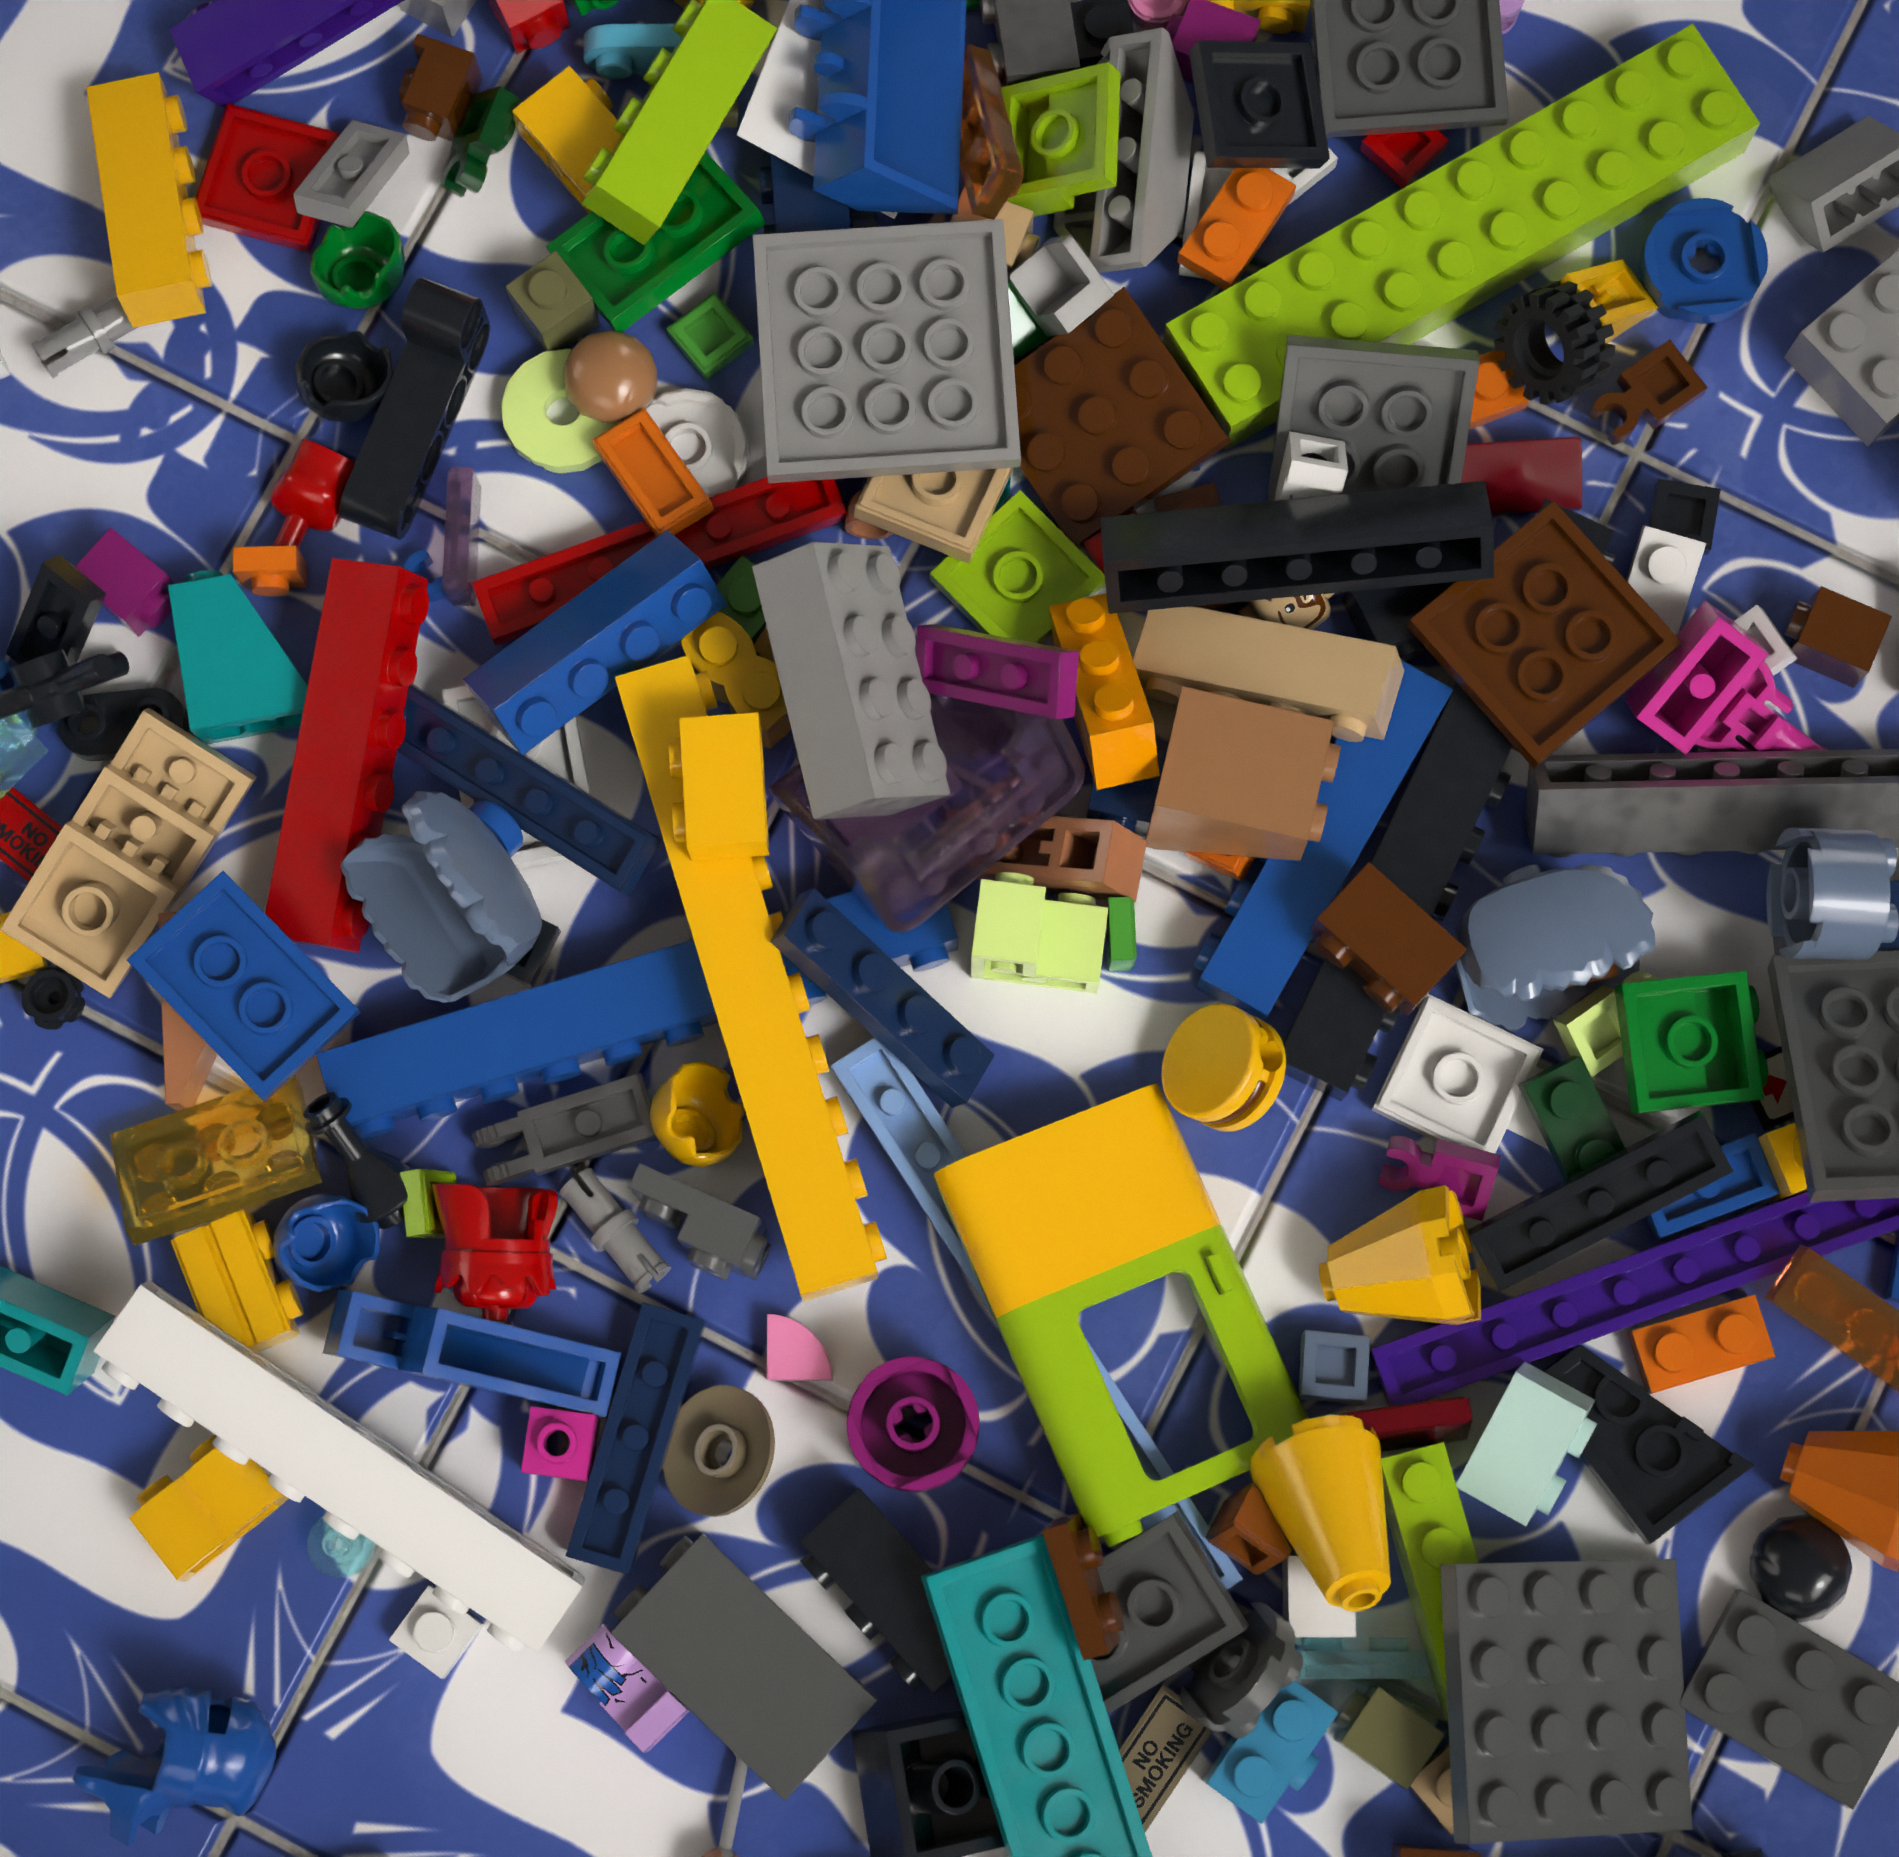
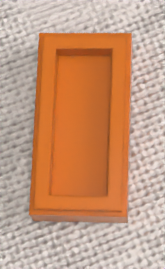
M645 407L592 440L596 452L656 537L666 530L676 535L714 511L711 500Z

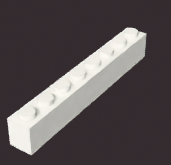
M152 1281L139 1285L93 1351L107 1360L102 1366V1370L111 1378L132 1390H135L140 1383L162 1398L157 1407L168 1417L189 1428L194 1421L201 1424L217 1435L212 1444L224 1455L242 1465H246L248 1460L252 1459L270 1471L272 1474L267 1481L277 1491L298 1503L305 1496L327 1510L322 1519L334 1530L352 1540H356L360 1533L382 1548L377 1556L386 1565L403 1576L410 1578L414 1571L433 1582L437 1586L432 1594L439 1601L462 1615H465L469 1608H471L491 1622L487 1629L489 1634L516 1652H520L525 1645L535 1653H538L583 1587L584 1576Z

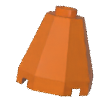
M1808 1431L1804 1445L1791 1442L1780 1475V1480L1792 1483L1788 1499L1835 1531L1882 1567L1899 1572V1431Z

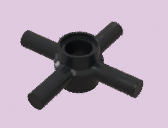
M64 649L9 668L16 687L0 692V722L26 712L34 729L88 709L81 691L128 674L129 662L127 657L122 652L116 651L108 655L99 654L70 666Z

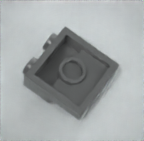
M639 1163L628 1186L640 1201L638 1209L644 1212L643 1215L676 1231H679L682 1222H685L677 1239L689 1252L686 1260L692 1263L691 1266L723 1281H727L731 1271L754 1280L758 1278L772 1244L767 1243L768 1238L764 1237L767 1230L760 1217Z

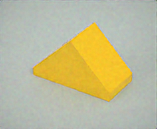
M1623 259L1567 273L1559 280L1561 285L1568 281L1578 284L1576 294L1585 289L1590 291L1594 295L1589 304L1591 308L1600 304L1603 305L1607 314L1600 317L1599 320L1602 326L1612 324L1614 335L1606 338L1605 343L1610 342L1659 308Z

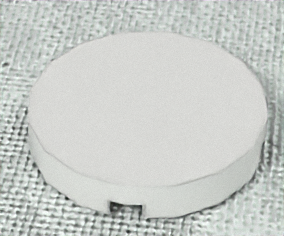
M688 388L662 393L650 402V406L645 409L708 497L740 486L747 474L751 452L744 422L736 411L734 412L730 406L724 403L723 399L711 392Z

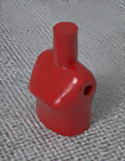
M304 438L301 440L290 465L280 476L271 494L270 500L273 507L286 517L272 546H297L299 549L309 528L322 532H329L336 528L341 519L339 509L342 494L355 462L318 443Z

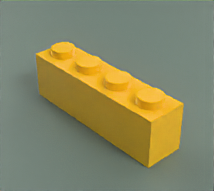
M159 72L86 87L116 295L132 328L206 313L202 288L212 287V279L204 250L196 251L194 236L204 234L198 203L195 197L188 198L186 184L195 182V172L188 147L186 145L180 146L178 133L187 131V121L180 96L178 94L168 95Z

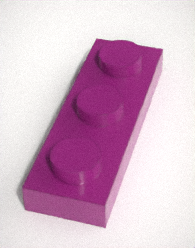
M937 624L917 626L916 658L922 682L929 693L1052 719L1074 717L1079 651Z

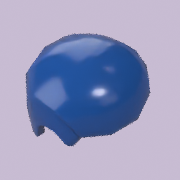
M317 1193L304 1197L291 1206L280 1220L274 1232L275 1240L273 1242L275 1262L288 1280L315 1292L339 1288L340 1285H352L359 1269L365 1262L375 1260L380 1251L378 1222L361 1223L354 1218L355 1212L368 1216L365 1205L336 1193Z

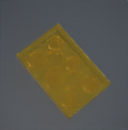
M296 1074L266 1102L248 1087L110 1134L125 1232L134 1246L322 1183L313 1136L305 1131L307 1121L303 1117V1112L306 1109L302 1086Z

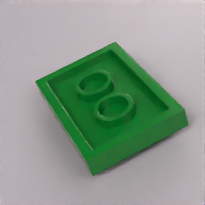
M705 151L661 227L645 245L592 211L546 245V248L550 254L556 251L591 295L596 310L615 331L623 332L766 223L760 210Z

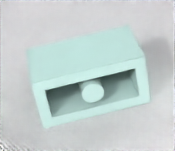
M1524 1362L1511 1379L1456 1483L1457 1488L1524 1526L1528 1524L1536 1510L1549 1515L1567 1480L1556 1475L1567 1452L1577 1458L1580 1457L1597 1426L1596 1422L1587 1418L1595 1400L1531 1364Z

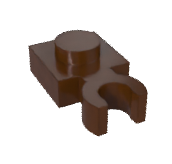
M1668 340L1620 373L1616 382L1624 393L1609 392L1603 394L1595 401L1588 415L1594 420L1606 411H1613L1621 417L1622 425L1615 428L1608 438L1611 445H1616L1629 438L1640 417L1643 416L1654 430L1702 397L1708 387L1673 342Z

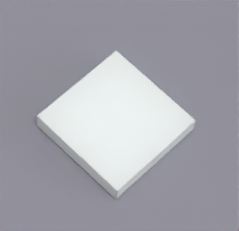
M1428 994L1419 1007L1371 1111L1431 1140L1437 1141L1438 1138L1495 1154L1522 1097L1517 1084L1531 1078L1544 1049Z

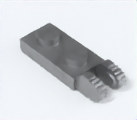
M641 1073L518 1111V1117L481 1128L471 1134L475 1148L496 1147L524 1134L530 1155L496 1163L483 1171L486 1185L489 1187L521 1179L533 1173L540 1176L657 1138L650 1122L651 1101Z

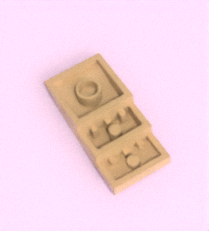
M147 708L143 710L112 762L103 768L72 820L67 822L60 831L0 930L110 999L133 967L126 959L159 929L158 913L171 911L257 776L152 709Z

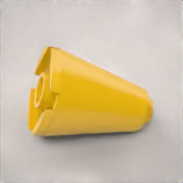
M1326 1415L1302 1420L1291 1425L1293 1437L1278 1445H1275L1273 1436L1261 1443L1251 1457L1250 1475L1253 1484L1263 1495L1276 1522L1325 1600L1330 1605L1343 1607V1609L1350 1612L1366 1610L1380 1601L1382 1594L1391 1584L1381 1448L1377 1434L1373 1428H1371L1370 1432L1365 1430L1362 1420L1354 1416Z

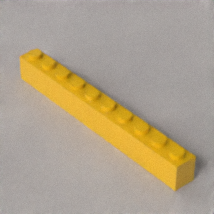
M686 655L616 676V684L802 1300L805 1302L879 1279L875 1262L885 1260L887 1256L876 1221L863 1224L856 1203V1199L866 1197L868 1194L857 1158L844 1162L837 1137L849 1133L838 1096L825 1099L818 1075L829 1072V1067L819 1034L806 1037L799 1013L811 1010L800 972L787 976L780 954L781 951L770 942L782 923L783 916L781 911L768 915L761 891L773 888L765 858L764 856L691 861L686 842H675L672 803L684 802L683 778H671L668 740L680 738L679 718L708 716L706 711L718 708L708 672L695 674L690 656Z

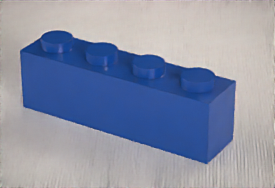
M666 530L467 675L463 680L492 724L523 756L617 686L616 676L641 669L727 606V603L702 560L672 533Z

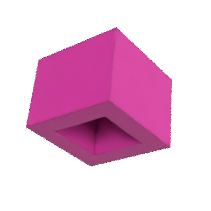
M530 1406L521 1472L588 1482L595 1460L601 1417L593 1414ZM555 1431H564L570 1440L567 1452L561 1456L551 1455L546 1446L548 1437Z

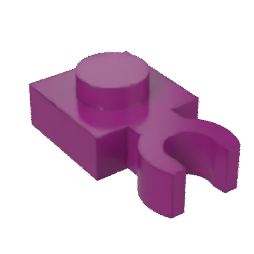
M1390 1136L1386 1156L1400 1159L1407 1165L1404 1167H1394L1389 1164H1382L1378 1181L1381 1186L1389 1190L1403 1191L1413 1186L1426 1190L1446 1185L1449 1187V1191L1453 1190L1456 1193L1464 1217L1483 1221L1499 1169L1501 1155L1438 1138L1432 1154L1422 1151L1420 1146L1408 1137Z

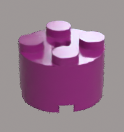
M909 1356L887 1361L866 1375L852 1397L846 1424L851 1449L860 1465L872 1478L897 1491L918 1493L937 1489L952 1481L964 1470L971 1460L977 1445L980 1421L975 1397L960 1375L937 1361ZM913 1407L918 1416L929 1414L932 1418L933 1423L924 1428L926 1439L919 1443H914L909 1435L898 1437L895 1432V1427L903 1423L901 1412L907 1408Z

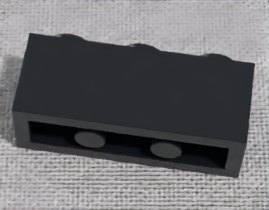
M858 1488L800 1541L809 1551L800 1562L825 1590H828L835 1582L853 1601L844 1612L869 1640H872L880 1632L897 1653L888 1662L914 1691L925 1683L934 1692L952 1675L921 1579L922 1575L933 1572V1570L867 1495Z

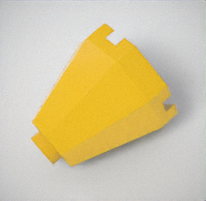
M1446 1185L1421 1190L1329 1245L1327 1262L1319 1264L1320 1283L1326 1300L1328 1302L1336 1300L1339 1309L1350 1314L1450 1325L1481 1320V1286L1477 1269L1470 1270L1468 1253H1473L1474 1251L1456 1193L1453 1190L1449 1191V1187Z

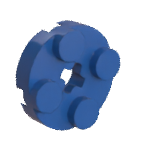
M1712 198L1686 200L1674 205L1664 213L1662 219L1654 224L1640 255V272L1644 286L1659 308L1657 310L1661 315L1669 319L1680 318L1691 323L1709 324L1729 319L1747 308L1766 275L1768 267V250L1759 227L1751 219L1747 223L1741 215L1732 212L1734 206L1722 200ZM1697 248H1704L1708 258H1718L1719 265L1712 267L1710 274L1700 273L1698 269L1692 268L1689 260L1693 259Z

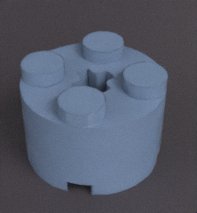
M1788 828L1779 836L1775 847L1787 848L1782 864H1770L1767 877L1766 905L1768 924L1772 937H1784L1787 947L1778 949L1784 958L1867 960L1877 952L1881 943L1894 942L1899 928V915L1896 906L1890 903V877L1894 874L1897 863V851L1892 839L1879 838L1873 831L1866 829Z

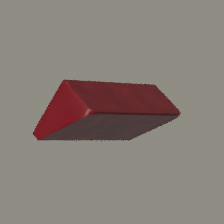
M1565 437L1467 444L1461 483L1485 481L1492 516L1538 513L1545 499L1554 501L1556 504L1571 511L1581 510V438Z

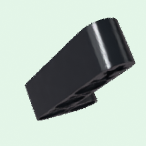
M423 277L416 280L406 299L401 326L407 343L348 478L339 509L340 518L399 540L405 537L412 525L482 360L490 334V321L480 298Z

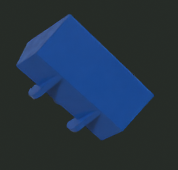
M823 0L822 11L802 4L796 8L794 15L796 31L806 38L820 41V52L814 55L813 65L814 71L819 74L817 114L798 107L793 108L789 113L790 132L801 140L815 143L814 191L858 211L958 214L966 0Z

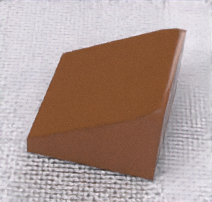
M1252 1483L1229 1496L1224 1501L1205 1536L1208 1542L1255 1575H1259L1286 1560L1292 1551L1263 1495Z

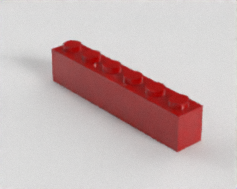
M336 558L331 560L265 914L293 943L359 953L362 937L367 933L370 922L364 918L362 913L363 902L353 899L347 891L346 879L341 871L340 863L365 838H378L381 836L385 812L390 808L394 797L393 768L397 749L403 743L406 732V722L403 715L408 688L413 683L417 673L415 651L420 624L424 622L429 609V596L427 593L429 580L400 566Z

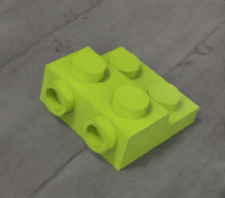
M1105 62L1001 87L1000 113H998L995 121L996 134L999 140L998 167L993 175V188L996 198L1034 211L1033 217L1073 209L1074 199L1077 195L1117 187L1121 75L1118 69L1110 62Z

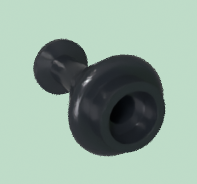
M328 1092L319 1096L303 1112V1117L307 1121L305 1131L311 1136L324 1133L344 1159L351 1200L365 1205L368 1216L355 1212L354 1218L361 1223L377 1221L379 1229L391 1228L405 1220L403 1205L407 1201L408 1194L400 1172L414 1169L365 1145L345 1118L352 1107L348 1098H339L335 1092Z

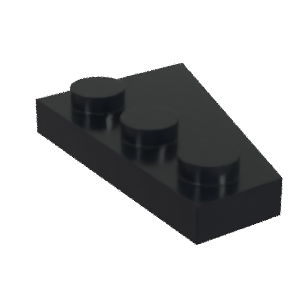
M1581 1344L1543 1371L1595 1400L1587 1418L1596 1422L1597 1426L1580 1458L1645 1544H1652L1754 1466L1736 1452H1731L1709 1437L1702 1428L1684 1416H1679L1647 1393L1646 1389Z

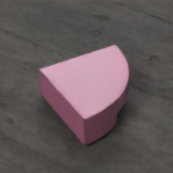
M767 1314V1381H833L831 1364L819 1339L807 1327L793 1319Z

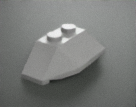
M1163 27L1109 37L1100 52L1103 58L1097 64L1110 62L1121 72L1117 187L1077 195L1074 199L1073 209L1054 213L1053 229L1059 236L1071 235L1098 273L1146 267L1183 231L1194 113L1169 32Z

